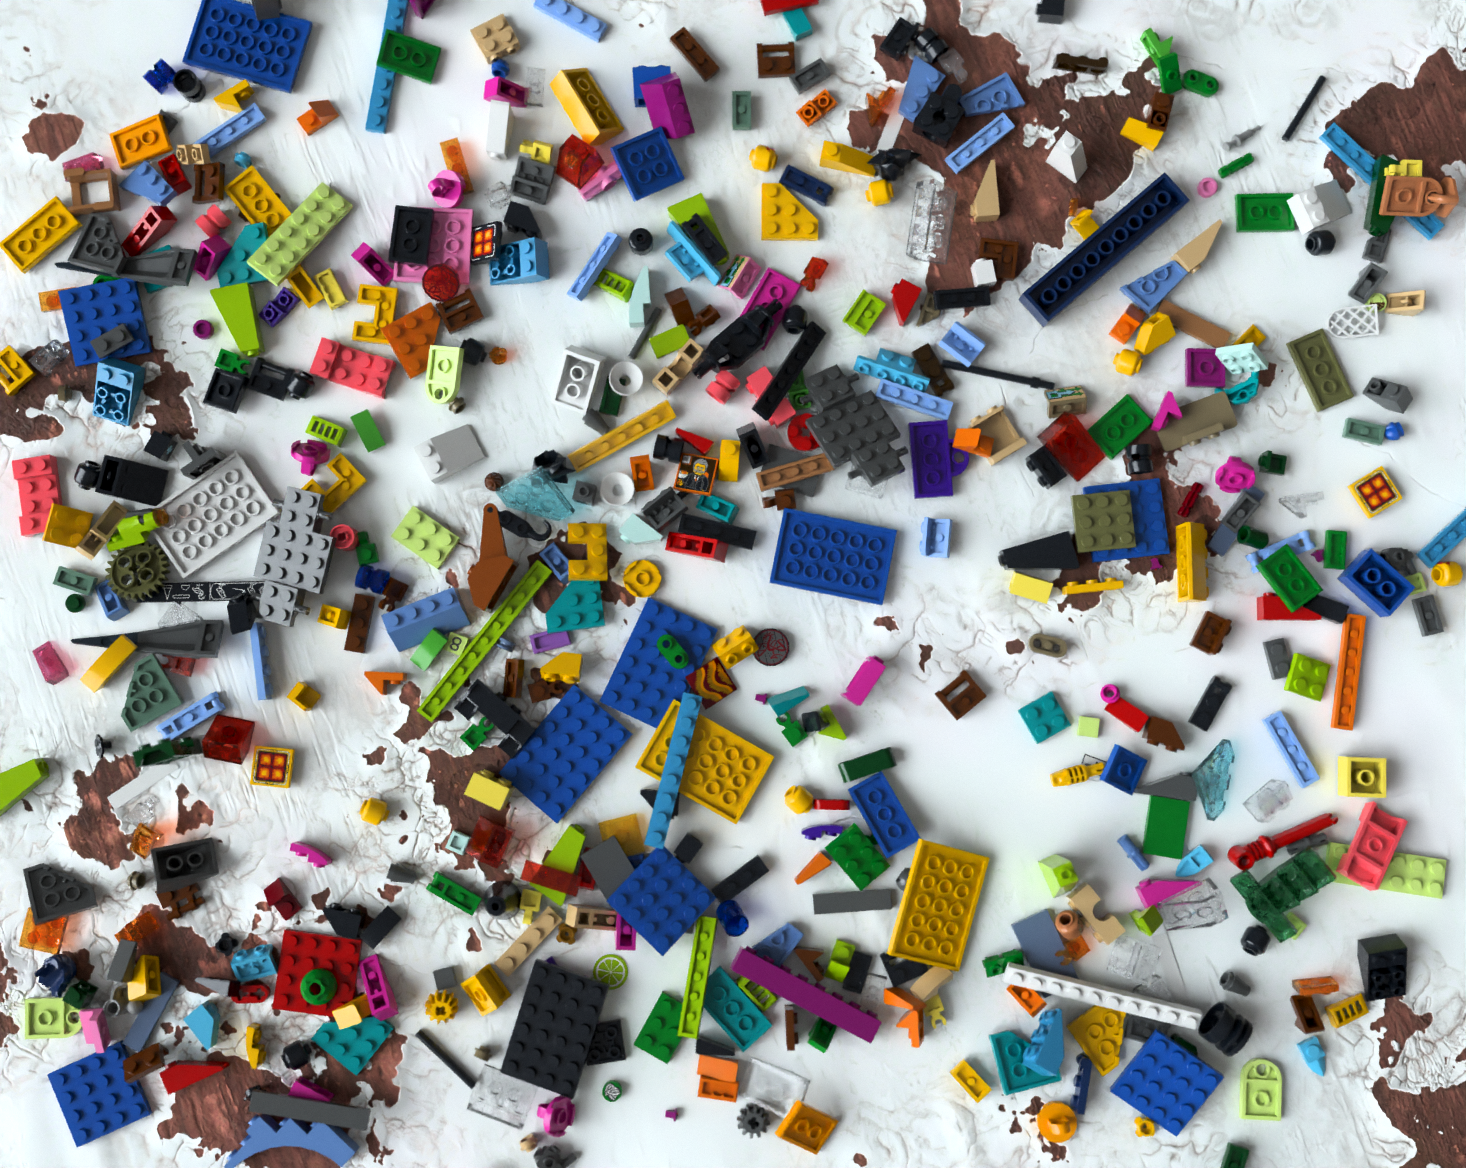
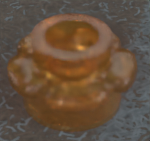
M495 347L489 352V358L492 359L494 364L501 365L507 360V350Z

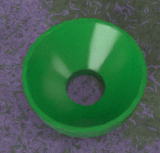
M313 969L302 979L300 986L301 994L310 1004H325L335 996L337 980L332 972L327 969ZM313 983H318L321 986L319 994L311 992L310 988Z

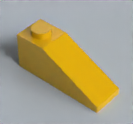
M824 140L820 167L874 177L876 171L874 166L867 164L874 156L844 144Z

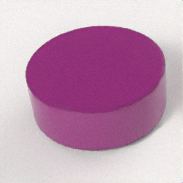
M198 320L193 326V333L198 338L206 340L213 335L214 327L207 320Z

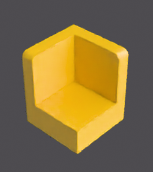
M298 681L287 698L302 710L310 711L321 698V695L305 682Z

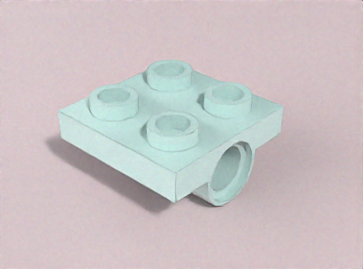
M1253 342L1216 348L1215 355L1231 374L1251 371L1258 372L1259 370L1268 369L1269 362Z

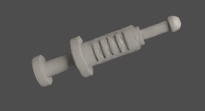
M1258 125L1252 130L1248 129L1240 135H1233L1231 142L1223 143L1224 150H1231L1233 145L1239 147L1244 140L1253 135V132L1260 130L1261 126Z

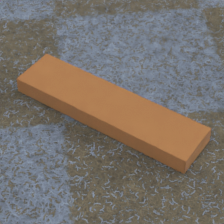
M1164 299L1155 314L1160 312L1168 315L1174 328L1215 349L1225 347L1231 335L1230 332Z
M822 453L758 472L756 477L760 490L763 492L831 472L835 469L825 454Z

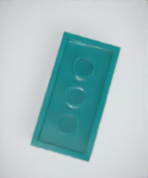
M720 965L709 975L704 1009L744 1052L773 1025Z

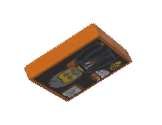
M682 453L673 489L711 496L719 459Z

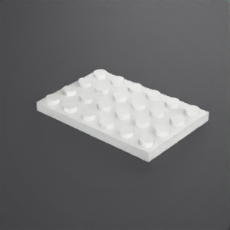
M235 451L154 508H157L162 516L163 524L160 525V528H156L151 532L182 578L187 579L264 526L267 520L271 521L281 513L277 507L272 505L273 501L239 452Z

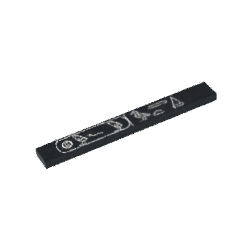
M265 581L163 583L165 587L159 586V593L153 591L152 598L145 595V601L138 597L137 602L134 601V603L229 601L233 595L242 593V595L246 593L251 594V592L261 594Z

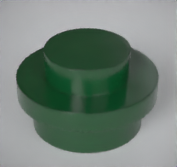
M71 594L65 601L67 610L72 613L81 612L86 605L84 597L80 594Z

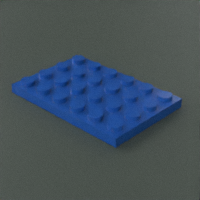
M202 0L182 62L185 65L239 80L246 79L247 82L291 94L313 24L311 21L280 13L278 18L257 20L253 5L235 0Z
M784 508L769 583L882 606L897 530Z
M648 597L599 702L657 729L673 699L681 703L683 692L689 693L691 686L685 677L701 667L718 629ZM662 635L674 637L687 653L689 662L686 667L682 669L674 668L658 650L657 641ZM664 641L663 646L665 648H668L670 646V642ZM680 655L676 656L675 661L677 663H680L683 660L682 656Z
M574 684L536 728L537 730L525 745L502 768L499 774L511 781L517 790L555 823H559L633 734Z

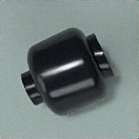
M637 228L630 233L629 246L632 252L641 256L648 254L652 250L654 245L653 236L647 229Z
M1328 230L1311 232L1305 241L1306 250L1313 256L1330 254L1336 244L1334 235Z
M792 305L785 309L782 326L787 333L796 335L805 330L808 319L807 311L800 305Z
M473 338L463 340L460 347L464 349L463 361L473 366L478 365L479 361L483 363L487 356L485 344Z
M302 370L294 372L286 384L290 392L289 395L297 400L308 398L315 387L314 377Z
M90 460L80 463L74 475V480L79 484L78 486L85 490L96 488L101 465Z
M1259 925L1247 927L1240 940L1243 946L1242 949L1253 956L1264 954L1271 941L1267 930Z
M296 1040L283 1049L281 1058L287 1069L298 1070L310 1062V1054L313 1052L308 1042L303 1044L301 1040Z

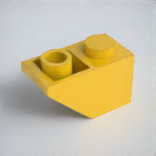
M1157 312L1142 323L1134 345L1136 352L1143 355L1150 354L1157 347L1169 342L1176 335L1169 316Z
M562 652L540 668L541 678L550 682L562 680L568 684L580 682L583 665L582 654Z

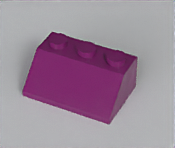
M676 72L640 84L653 129L661 126L667 139H678L695 133L681 81Z

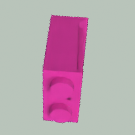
M875 655L866 657V661L862 663L845 689L847 692L840 695L856 706H861L885 670L884 661Z

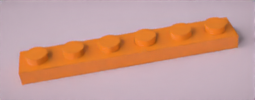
M1347 613L1343 621L1330 728L1353 731L1366 616Z

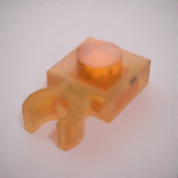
M1080 935L1076 939H1068L1063 943L1065 950H1058L1055 956L1060 957L1063 955L1064 960L1060 965L1066 966L1070 964L1071 960H1079L1090 949L1083 936Z

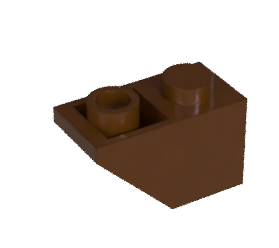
M1155 92L1150 99L1146 115L1147 128L1166 132L1174 95Z
M1149 716L1142 738L1147 739V743L1153 746L1165 745V749L1177 753V750L1184 751L1185 746L1173 723L1155 716Z

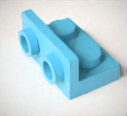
M259 945L256 948L243 949L234 953L231 967L237 980L242 983L277 974L278 967L272 956L273 945Z

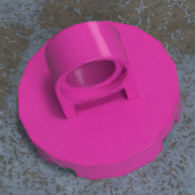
M443 170L437 174L435 179L429 182L428 188L433 195L434 201L443 208H456L464 200V195L462 194L466 184L458 172Z
M307 439V443H300L301 440H297L291 445V456L295 460L302 462V474L313 476L317 464H322L329 460L331 450H328L327 445L320 441Z
M1229 456L1227 463L1219 467L1215 474L1216 485H1219L1222 491L1228 493H1239L1240 489L1246 487L1249 489L1256 479L1254 468L1248 463L1242 462L1241 457Z
M560 1095L555 1097L550 1104L538 1105L537 1116L544 1119L543 1126L548 1135L560 1138L567 1133L564 1131L567 1126H572L576 1107L571 1103V1098Z

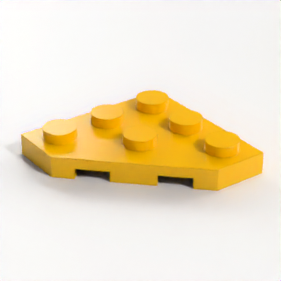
M762 183L761 240L818 241V220L781 183Z
M1094 1005L1066 1027L1103 1077L1119 1065L1120 1045H1122L1123 1022L1126 1012Z

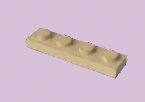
M549 905L494 964L509 977L563 918Z

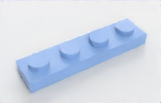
M536 0L533 4L535 9L597 43L607 29L606 23L564 0Z
M253 103L193 144H208L211 158L267 121L258 106Z
M1004 112L947 156L945 162L957 175L1011 132L1015 125Z
M610 232L606 233L567 295L578 301H582L588 295L589 289L597 281L599 274L608 264L612 254L618 249L622 241L619 235Z
M882 378L875 395L878 399L941 420H948L954 403Z
M255 622L250 630L258 700L272 699L273 686L269 680L271 668L267 664L269 650L267 645H265L264 639L266 637V628L263 626V623Z
M1276 711L1262 719L1263 724L1299 786L1305 788L1319 780L1320 777L1282 712Z

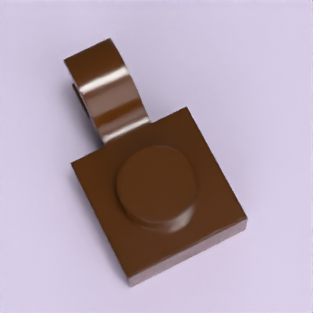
M709 304L695 314L696 318L689 321L686 325L689 329L695 327L691 333L697 336L701 333L703 326L707 328L709 325L714 324L721 316Z
M794 488L775 490V496L763 497V508H770L777 505V511L784 510V508H796Z

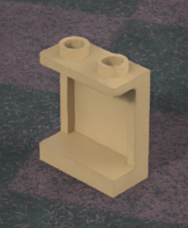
M996 405L986 411L987 415L982 418L980 415L970 421L972 424L968 427L981 429L980 434L994 438L991 455L987 458L991 466L1027 444L1023 437H1019L1003 411V405L998 408Z

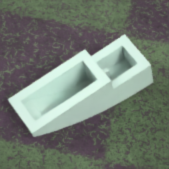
M648 266L643 267L633 288L629 307L630 328L645 327L644 308H651Z

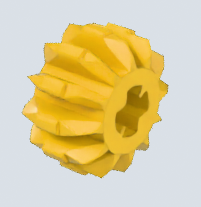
M437 989L435 995H429L428 1000L425 1002V1013L430 1015V1021L437 1019V1024H439L441 1020L447 1023L449 1019L453 1020L455 1018V1013L458 1012L459 1007L457 1005L458 998H453V992L447 994L445 989L443 993H440Z

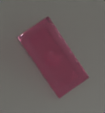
M94 152L62 163L63 171L80 167L85 171L105 169L102 156Z
M50 641L32 651L47 683L56 685L69 676L67 668Z

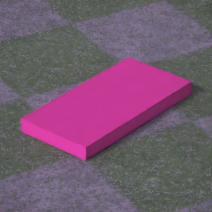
M770 267L766 270L740 315L742 316L752 311L754 306L758 304L765 308L775 298L778 299L776 303L781 302L783 308L772 316L774 325L770 328L765 346L761 348L763 351L782 321L785 309L790 307L801 288L800 284Z

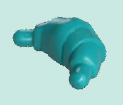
M1259 371L1252 372L1248 380L1235 385L1233 388L1225 390L1216 388L1214 393L1224 391L1229 402L1234 404V406L1243 403L1247 404L1258 394Z

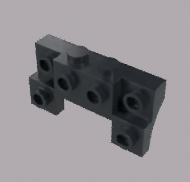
M477 679L454 709L460 712L468 721L478 711L506 735L498 747L512 759L537 729L520 714L522 710L515 704L511 706L506 702L508 698L500 691L498 693L494 692L480 679Z

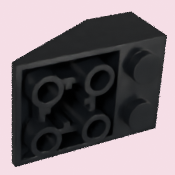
M104 455L95 492L157 506L162 501L169 470Z
M1395 933L1358 940L1357 956L1367 1002L1406 995L1407 946Z

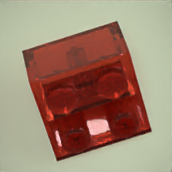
M480 815L465 852L478 861L498 869L503 863L516 830Z

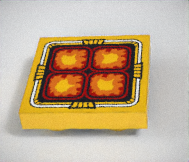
M1382 466L1347 486L1368 519L1402 499L1399 491Z
M256 745L254 747L250 784L290 788L295 749Z

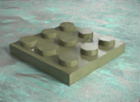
M1130 490L1071 496L1077 553L1136 547Z

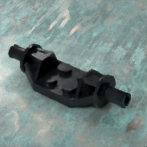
M775 298L765 308L758 304L754 306L752 311L732 322L709 343L706 350L701 352L703 361L696 368L692 369L695 376L698 375L697 378L701 379L710 370L719 373L724 370H734L741 367L765 346L770 328L774 325L772 316L783 308L781 302L776 303L778 299ZM721 358H724V359L727 360V361H724V362H721V363L718 362V360L721 359Z

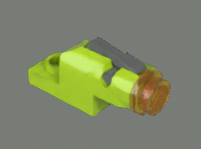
M160 508L128 511L126 517L117 526L119 532L113 534L106 545L109 552L146 542L151 533L150 531L163 527L169 522L167 511Z

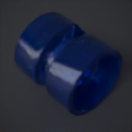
M160 58L154 64V70L149 69L142 77L158 93L163 95L169 88L168 84H173V77L176 72Z
M363 563L356 574L355 587L364 590L370 588L373 593L382 595L390 578V572L379 568L375 571L373 566Z
M726 900L718 906L716 915L726 934L737 937L746 932L749 927V921L738 902Z

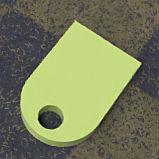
M430 345L425 390L432 402L448 404L456 398L460 388L464 356L463 348ZM443 390V397L440 399L439 393Z
M64 997L25 999V1039L67 1038L77 1034L82 1030L81 1020L79 1019L78 1022L72 1020L71 1015L73 1012L79 1014L80 1010L62 1001Z
M1264 1058L1249 1060L1243 1066L1240 1073L1239 1117L1251 1120L1281 1121L1282 1076L1275 1064ZM1259 1064H1264L1266 1067L1262 1074L1257 1073V1066Z

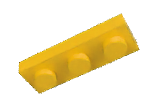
M1116 577L1106 578L1105 582L1098 583L1097 579L1087 580L1086 584L1079 585L1078 581L1068 582L1067 586L1062 587V595L1118 590L1124 588L1123 580L1117 581Z

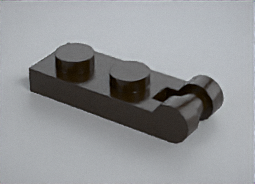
M1068 53L1056 54L1052 69L1102 75L1109 61L1105 57L1096 60L1090 59L1087 56L1076 57L1070 56Z
M929 343L911 353L913 358L916 359V363L923 375L930 378L929 385L936 397H941L944 392L955 389L953 382L949 379ZM942 380L944 384L939 386L936 382Z

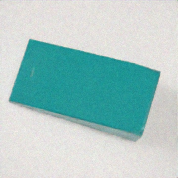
M801 8L781 12L795 42L812 35L813 28Z
M713 494L711 496L701 495L696 505L697 509L730 525L733 524L740 509L737 505Z
M804 686L766 700L777 716L780 717L808 698L810 694Z

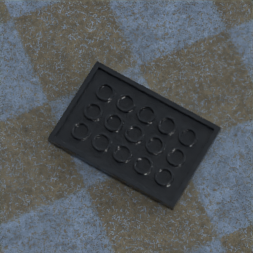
M537 958L533 965L500 1073L574 1099L610 984Z

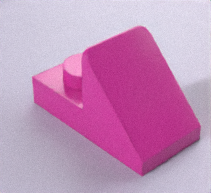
M1168 391L1164 395L1151 430L1158 432L1161 427L1165 428L1169 419L1166 415L1178 420L1183 417L1172 392Z
M617 912L616 931L614 932L615 950L635 951L636 930Z

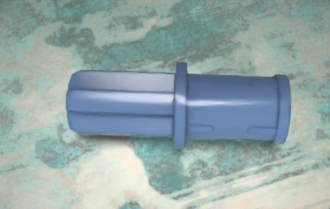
M1127 834L1117 840L1128 854L1127 857L1132 859L1140 871H1144L1150 866V863L1140 852V848L1135 846Z

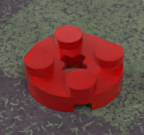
M810 413L797 415L788 426V441L798 451L810 452L819 447L811 432H809L810 437H803L801 435L803 428L808 429L805 424L806 419L815 416Z

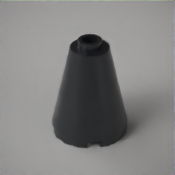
M495 882L488 887L484 894L483 903L485 910L495 919H510L520 910L522 894L512 882Z

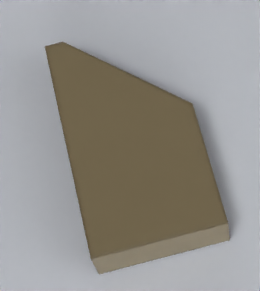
M927 292L916 324L917 327L940 316L941 310L935 311L932 293Z

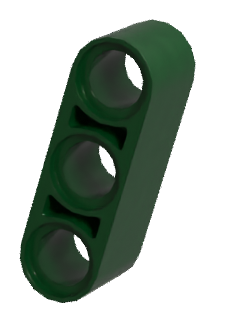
M887 747L837 765L843 782L846 783L892 768L897 764L891 747Z

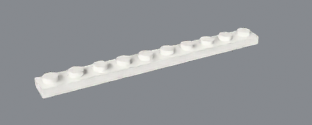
M1008 962L1003 975L1004 983L1196 1030L1202 1016L1201 1009Z

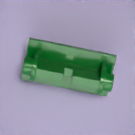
M1013 949L1002 953L1001 958H999L998 954L985 957V960H982V964L986 970L987 978L1003 974L1008 962L1025 966L1022 952Z

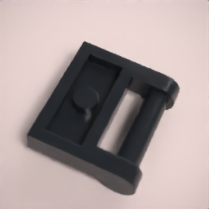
M258 357L246 388L284 401L288 391L286 384L296 370L266 362L264 358ZM263 368L284 375V378L280 380L261 373V370Z
M885 952L879 954L893 987L919 977L928 971L926 964L907 959L890 966L889 961L897 957L885 954Z

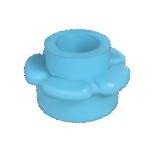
M244 152L240 154L235 153L234 162L244 169H248L249 165H252L251 157Z

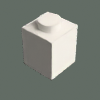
M986 258L976 260L971 266L974 287H993L997 280L992 259L986 260Z

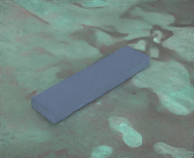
M1253 485L1249 489L1247 487L1244 488L1241 494L1244 491L1247 492L1258 502L1265 495L1264 492ZM1221 523L1206 544V547L1222 557L1237 537L1238 532L1235 534Z
M165 972L160 974L161 995L145 1001L142 1011L136 1017L122 1043L137 1052H141L180 983V980Z

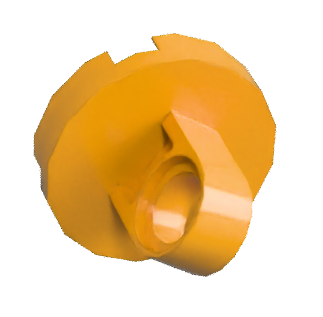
M1051 1101L1044 1104L1037 1114L1039 1132L1053 1143H1062L1069 1140L1077 1128V1119L1073 1110L1060 1101Z

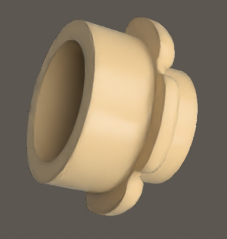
M533 1134L525 1136L519 1142L522 1147L520 1150H526V1152L534 1150L537 1147L538 1139Z

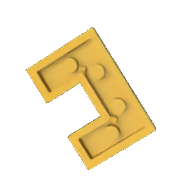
M360 284L357 303L376 307L373 323L354 321L353 341L389 345L381 328L395 321L399 293L397 288Z
M341 452L326 465L339 478L336 483L326 492L314 479H311L301 488L325 495L323 511L334 513L368 481Z
M568 523V544H587V560L568 561V581H607L606 524Z

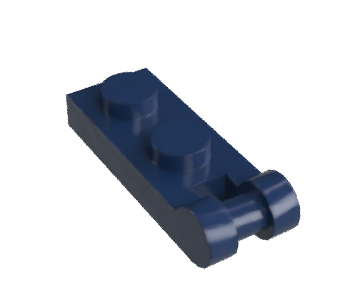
M789 164L779 180V183L816 201L821 206H826L829 195H832L834 191L832 186ZM818 189L823 191L821 195L816 193Z
M1078 1054L1076 1057V1062L1079 1065L1078 1074H1075L1073 1081L1075 1093L1071 1096L1070 1104L1076 1114L1085 1115L1092 1062L1085 1054Z

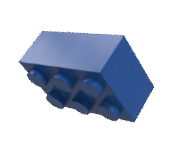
M1372 548L1362 550L1337 578L1379 617L1391 616L1415 589L1408 580Z

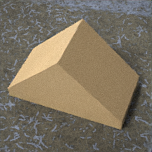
M1426 290L1386 294L1387 304L1385 313L1414 316L1425 310Z

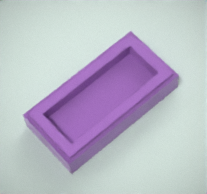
M547 631L529 636L534 654L572 645L569 632L548 634Z

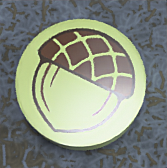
M1374 293L1365 305L1377 304V312H1380L1386 307L1387 301L1384 295Z

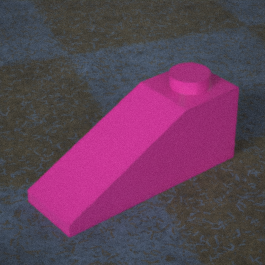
M1147 878L1140 881L1139 886H1136L1135 889L1146 909L1151 905L1158 908L1203 885L1200 881L1192 879L1150 880Z
M374 954L359 961L372 1015L378 1020L383 1021L399 1014L394 993L378 955Z

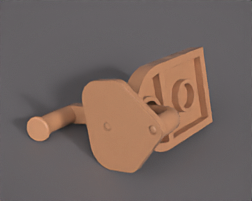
M1386 175L1379 214L1423 217L1435 211L1437 216L1446 218L1459 202L1456 181L1451 177H1444L1441 183H1439L1437 180L1425 176Z

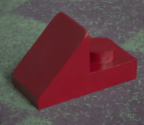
M280 877L264 889L268 906H275L285 921L289 920L303 908Z

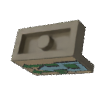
M1082 386L1044 391L1049 419L1086 414L1087 396Z

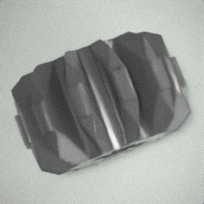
M754 1103V1108H751L750 1104H746L747 1111L741 1108V1115L737 1116V1121L740 1122L738 1129H743V1135L749 1132V1138L751 1139L753 1138V1133H756L757 1137L760 1138V1131L766 1133L767 1128L765 1126L770 1125V1121L767 1119L769 1113L764 1112V1106L757 1109V1103ZM752 1117L756 1118L755 1124H751Z

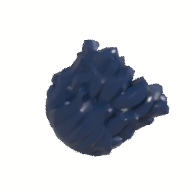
M54 954L44 959V964L34 975L39 977L38 983H42L46 988H49L51 996L61 998L67 985L76 976L77 967L72 958L66 954Z

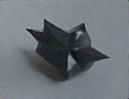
M898 148L878 149L879 154L870 159L867 164L874 166V169L882 179L894 182L899 176L904 175L905 166L911 164L912 160L922 154Z
M553 449L551 451L546 450L534 458L532 471L528 477L533 480H541L543 484L550 481L568 484L567 474L577 470L567 468L566 457H563L558 452L556 453Z

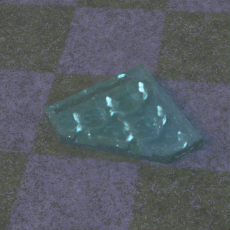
M542 466L499 487L495 492L506 507L555 521H560L573 515L575 509Z
M1223 739L1192 772L1207 820L1211 821L1217 819L1224 811L1226 805L1223 797L1225 790L1229 789L1231 774H1228L1230 763H1234L1235 758L1231 742L1227 739Z

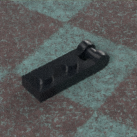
M697 213L692 215L689 221L681 223L683 230L693 240L712 267L728 256L726 250ZM697 225L699 228L694 231L692 227Z
M1216 675L1211 678L1188 720L1190 724L1207 732L1225 697L1232 689V684L1222 682L1221 678ZM1215 687L1221 689L1219 694L1214 692Z

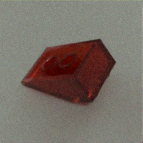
M1066 411L1037 436L1043 446L1047 447L1056 461L1076 482H1079L1106 457L1076 415Z

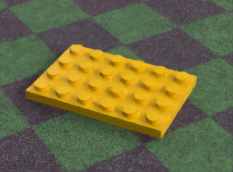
M673 699L635 765V768L658 781H661L681 704ZM698 713L678 792L732 823L737 824L773 761L774 756Z
M919 838L887 954L959 972L990 858Z

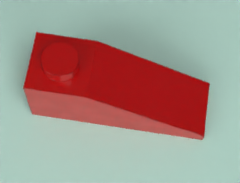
M150 206L121 245L130 257L141 255L165 236L178 219L167 206Z
M669 532L665 550L724 563L729 544L717 539Z
M1263 593L1262 597L1256 598L1257 620H1322L1321 615L1303 606L1291 613L1280 597L1275 596V593Z
M175 1060L166 1064L165 1070L159 1074L168 1095L225 1069L229 1066L228 1061L183 1060L177 1063Z

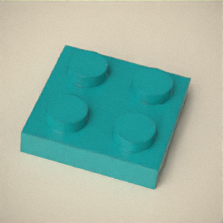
M1052 691L1017 710L1036 744L1071 726Z

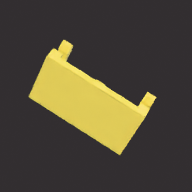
M1014 571L1009 586V593L1047 604L1053 583Z

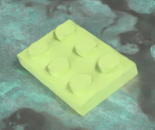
M412 506L391 535L392 538L438 570L461 539L415 506Z

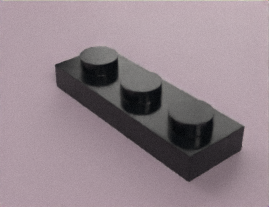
M989 286L933 291L935 311L987 307L991 305Z
M756 855L713 887L711 891L723 906L769 872V869L759 855Z

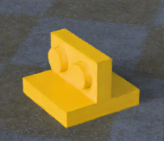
M490 964L485 965L460 984L482 1016L498 1009L511 996Z

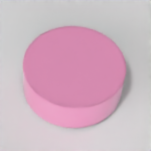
M1209 177L1202 179L1197 186L1198 194L1204 198L1212 197L1218 189L1217 182Z

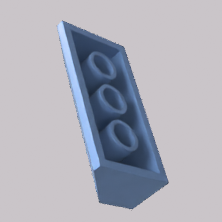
M455 587L381 615L387 633L398 652L421 644L433 628H436L445 635L471 624L459 591Z

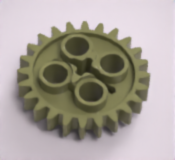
M149 541L145 544L140 543L126 547L123 551L118 549L117 556L111 555L114 560L107 561L111 568L105 569L109 573V575L105 576L109 581L107 585L112 588L111 591L115 594L117 593L120 598L124 597L127 601L132 599L137 602L138 597L145 601V595L152 598L153 591L159 593L158 587H165L162 581H168L169 579L165 574L171 572L167 569L170 563L166 561L168 557L164 554V551L156 544L152 545Z

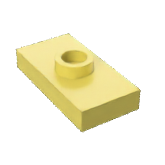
M330 268L313 276L331 310L349 302Z

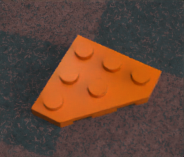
M431 302L381 328L383 335L410 379L427 371L430 345H434L441 318Z

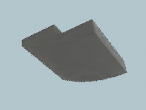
M519 156L515 175L512 176L509 194L545 205L556 166Z
M1129 1014L1124 1038L1145 1044L1156 1029L1167 1035V1030L1171 1028V1024Z

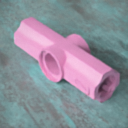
M613 161L607 166L599 167L594 171L592 177L577 186V190L586 202L601 191L611 189L617 183V180L622 177L616 162Z

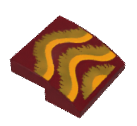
M718 657L710 660L685 677L694 693L702 696L701 704L705 710L737 690Z

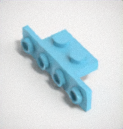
M671 221L667 232L677 244L665 252V256L688 282H691L703 273L714 286L718 285L722 277L719 270L714 266L712 267L706 257L696 247L693 240L686 236L681 226Z
M880 348L876 360L858 355L853 368L854 371L875 378H882L924 393L930 382V378L912 373L916 359Z

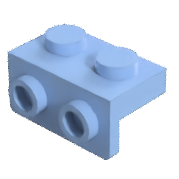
M956 321L938 345L969 367L986 343Z
M924 517V522L921 525L923 539L919 546L921 555L933 558H949L952 520Z

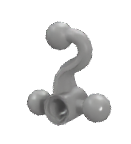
M128 982L117 983L112 989L110 1000L107 1002L97 1000L92 1003L90 1009L103 1008L104 1014L112 1018L124 1015L127 1012L131 1014L140 1013L143 1009V1002L128 1001V999L123 997V988L128 986Z

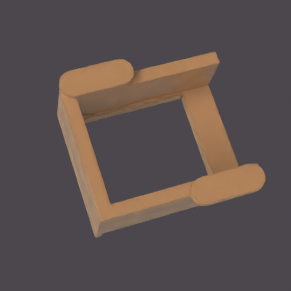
M80 167L64 170V178L71 185L73 206L68 207V211L75 217L91 214V212L121 211L117 175L110 168L85 171ZM108 181L110 201L83 205L80 184Z

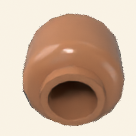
M1062 911L1055 919L1056 929L1064 938L1076 939L1084 930L1083 921L1074 911Z

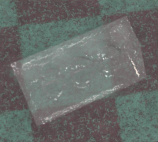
M936 179L917 182L906 255L917 261L947 264L957 191Z

